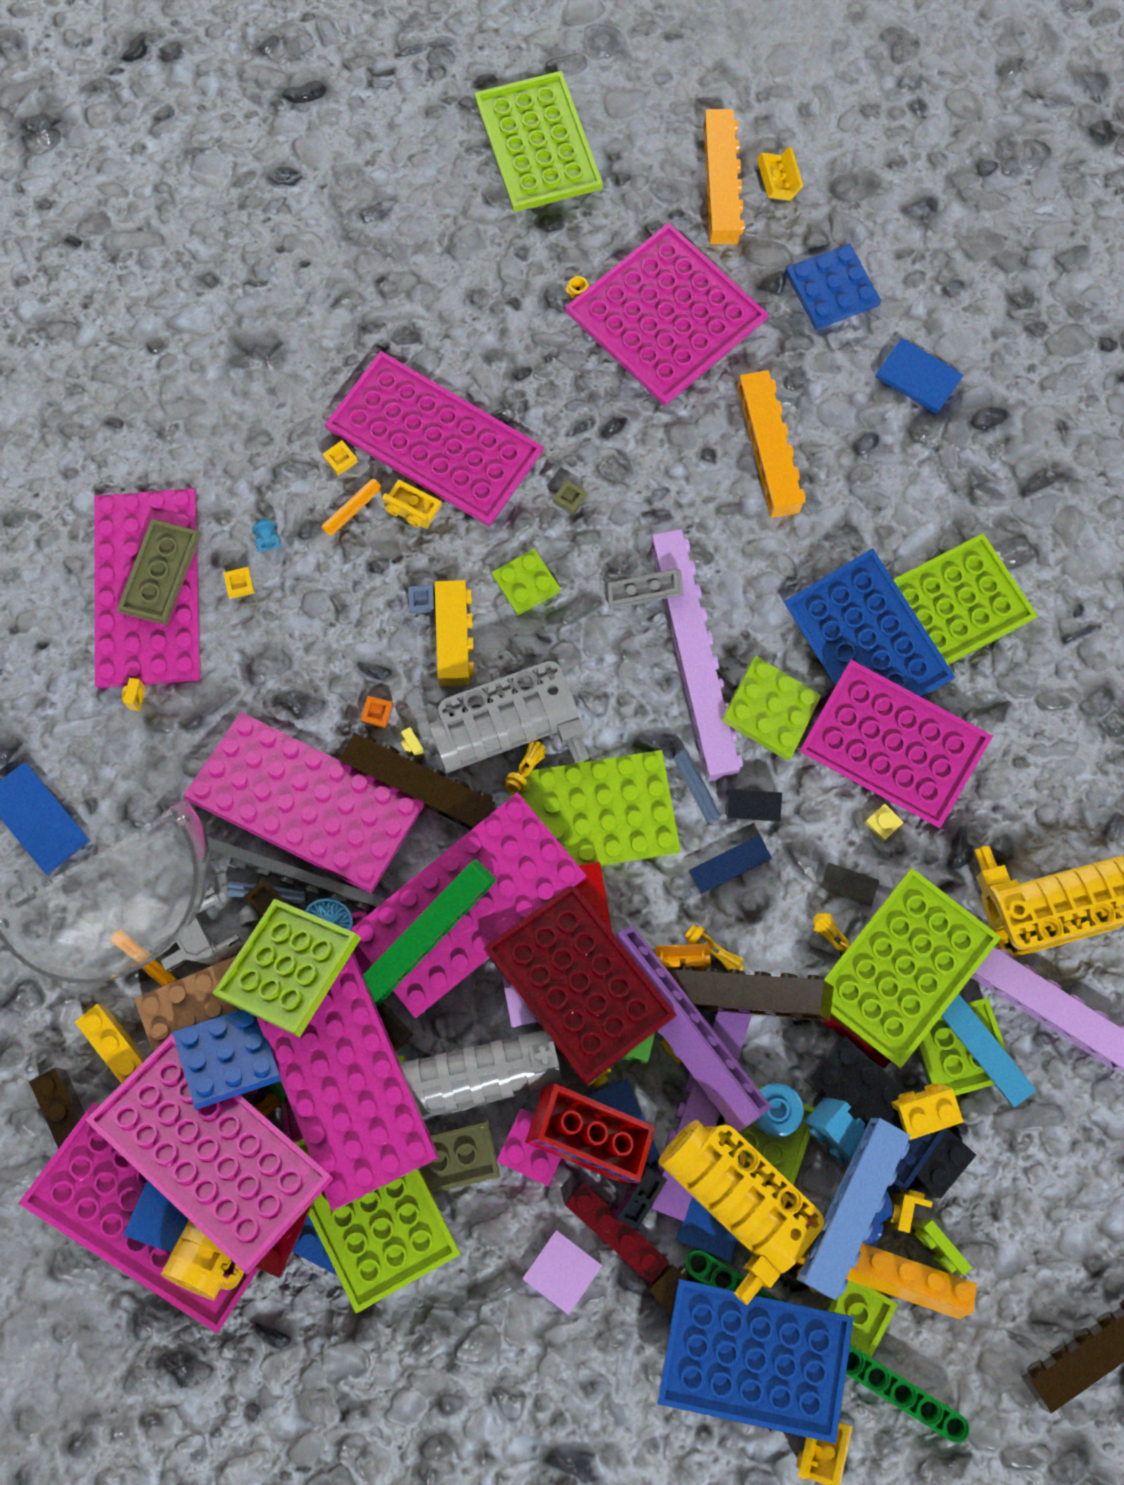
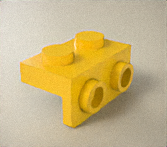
M787 147L781 155L761 152L756 158L768 198L791 201L802 189L803 182L793 148Z
M399 479L389 495L384 493L382 496L384 508L389 514L393 516L400 515L409 524L417 528L421 526L428 529L442 507V501Z
M941 1083L925 1086V1091L917 1094L914 1091L900 1094L898 1096L899 1100L891 1102L893 1108L898 1111L904 1132L911 1135L909 1140L963 1123L953 1088Z
M900 1190V1194L891 1193L890 1199L893 1204V1216L885 1220L884 1227L910 1233L915 1205L932 1208L933 1202L924 1200V1193L913 1190H906V1192Z
M839 1421L836 1444L806 1437L804 1450L801 1449L797 1457L798 1477L811 1479L824 1485H841L853 1426Z

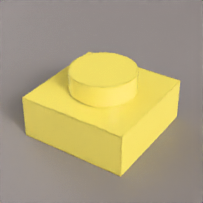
M409 727L401 732L403 741L400 744L407 756L412 754L416 759L424 757V750L412 729Z
M886 804L882 805L865 822L882 842L904 823Z

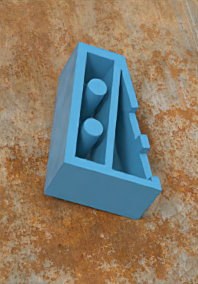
M824 1097L805 1119L804 1123L810 1128L808 1133L820 1144L824 1142L830 1148L828 1153L837 1162H844L849 1166L863 1136L866 1124L859 1117L855 1120L848 1113L851 1106L846 1101Z

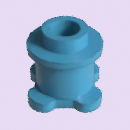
M269 519L259 520L252 527V532L256 535L254 543L259 552L282 546L279 536L276 535L275 531L277 524Z

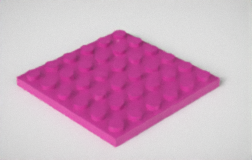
M669 222L565 307V313L664 407L762 325L769 316L761 306Z

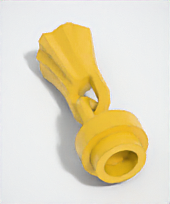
M537 740L530 742L527 752L519 764V771L508 774L505 779V788L510 793L522 792L527 786L525 777L531 773L538 762L545 758L544 754L546 751L542 742ZM525 763H527V764L529 765L528 768H527V767H524V768H523V766L525 765Z
M823 912L817 913L813 917V930L824 936L837 950L845 952L849 947L848 939L840 932L832 915ZM837 936L842 940L839 944L834 940Z
M693 924L684 936L688 940V944H702L698 941L702 937L706 940L705 944H710V953L728 971L730 969L742 971L744 968L742 957L732 954L714 943L712 938L704 933L705 929L700 925L697 927ZM715 947L719 952H714L712 948Z

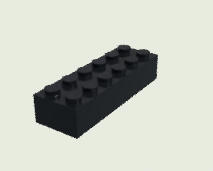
M847 1037L840 1038L804 1081L823 1098L828 1097L846 1101L851 1106L848 1113L855 1120L858 1117L862 1119L866 1124L864 1129H866L870 1118H881L904 1131L898 1111L893 1108L891 1102L899 1100L898 1096L907 1091ZM948 1129L914 1181L932 1198L941 1199L976 1157V1154Z

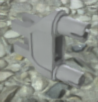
M214 887L194 898L184 897L181 899L174 911L169 926L149 937L153 947H157L159 950L175 941L177 942L180 950L161 960L166 971L168 970L171 973L190 962L211 967L237 953L244 946L237 933L218 945L212 944L199 916L200 912L221 902Z

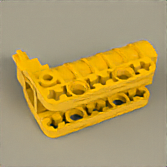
M983 846L974 850L981 868V872L976 878L982 891L983 909L990 929L1002 937L996 944L998 950L1000 948L1010 952L1014 958L1114 931L1124 925V855L1019 883L1017 879L1010 880L1005 865L997 867L990 846ZM1108 916L1106 922H1100L1101 918ZM1082 918H1088L1089 921L1081 923ZM1036 931V936L1030 937L1031 932ZM1056 931L1055 936L1050 937L1049 933ZM1008 939L1015 947L1014 953L1011 949L1005 948V944L1008 943Z

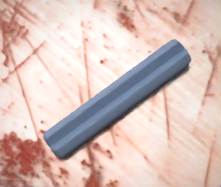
M682 751L676 754L674 761L705 820L709 824L719 820L720 813L688 753Z
M231 881L227 885V895L244 898L256 884ZM273 887L288 904L305 905L307 893L304 890Z

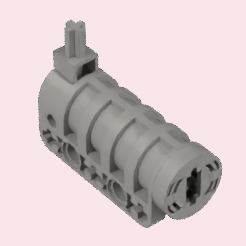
M553 661L543 662L445 698L438 707L440 720L428 724L446 774L554 733L558 734L562 746L568 745L575 764L582 763L590 758L582 740L585 736V731L579 719L573 696L561 667ZM547 669H550L551 672H556V673H555V674H552V673L546 674V670H547ZM523 677L530 678V681L518 685L519 679ZM501 687L502 690L496 692V688ZM474 695L481 697V699L468 703L469 698ZM461 700L464 701V704L460 705L459 702ZM451 705L452 708L447 710L446 707Z
M544 1030L400 1063L422 1117L437 1116L542 1091L543 1087L552 1084L562 1086L554 1041L549 1038Z

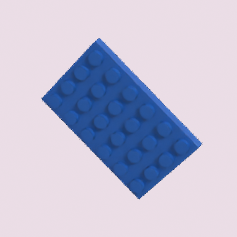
M873 548L784 601L785 606L835 686L850 660L922 698L955 679V675Z
M678 1278L657 1404L836 1444L854 1317L755 1295L749 1304L745 1305L736 1298L735 1290Z

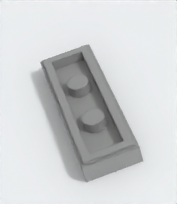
M676 568L607 583L609 608L616 609L683 595L681 570Z

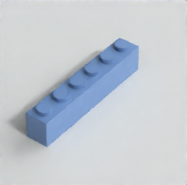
M870 1118L825 1215L824 1226L813 1241L796 1278L798 1281L834 1300H837V1297L844 1293L848 1284L846 1277L850 1269L854 1268L859 1261L861 1244L863 1240L868 1239L872 1232L873 1224L871 1222L875 1213H879L885 1203L884 1194L887 1187L891 1186L897 1177L896 1167L899 1160L903 1159L909 1150L910 1144L908 1141L911 1135L881 1118Z

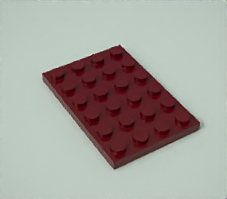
M569 886L484 947L486 954L549 1038L554 1041L555 1046L585 1086L677 1016L576 886Z

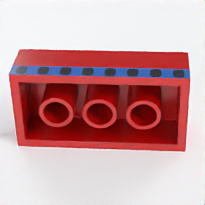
M552 1084L542 1088L525 1143L628 1185L640 1183L656 1127L560 1085Z

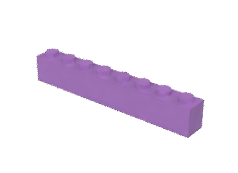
M632 926L621 930L615 937L677 1014L676 1018L660 1029L658 1033L666 1039L673 1053L681 1059L689 1070L690 1076L699 1083L705 1091L708 1100L723 1115L726 1124L740 1133L771 1109L772 1106L636 928Z
M711 1011L715 1015L712 1024L707 1023L737 1061L752 1015ZM690 1075L684 1088L688 1095L685 1103L680 1102L675 1118L679 1119L676 1130H670L666 1146L683 1128L694 1120H698L705 1127L716 1126L720 1111L708 1100L705 1091ZM658 1164L657 1169L668 1180L651 1206V1209L684 1221L692 1195Z

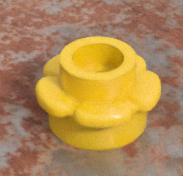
M575 276L567 284L566 291L570 294L571 298L575 299L590 286L584 277Z

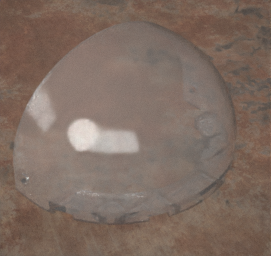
M188 799L170 804V809L161 813L162 815L154 820L153 823L78 866L70 868L52 877L42 885L34 886L18 896L1 903L0 939L8 950L24 965L44 976L71 983H96L128 975L149 964L172 947L182 937L197 916L205 899L211 874V853L207 834L199 816Z

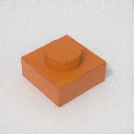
M367 696L360 719L361 723L387 729L394 706L393 702Z

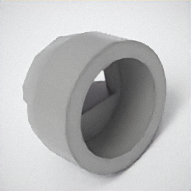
M245 906L239 913L241 927L256 926L261 920V915L252 906Z

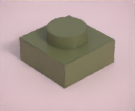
M566 480L554 496L553 503L574 516L586 499L587 492Z

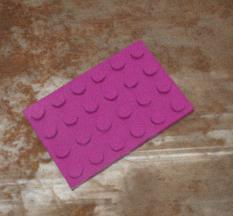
M850 660L799 752L934 826L941 828L993 735Z

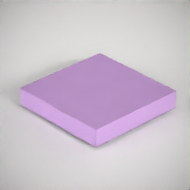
M555 1230L522 1279L569 1315L603 1265L559 1231Z

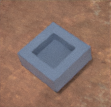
M433 584L408 587L409 612L411 614L436 612L435 586Z

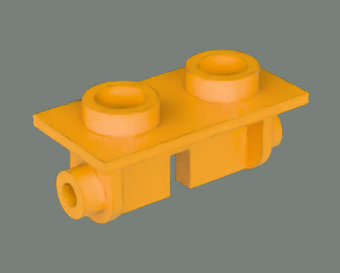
M710 944L655 946L656 956L667 970H678L680 966L692 967L695 971L711 968Z

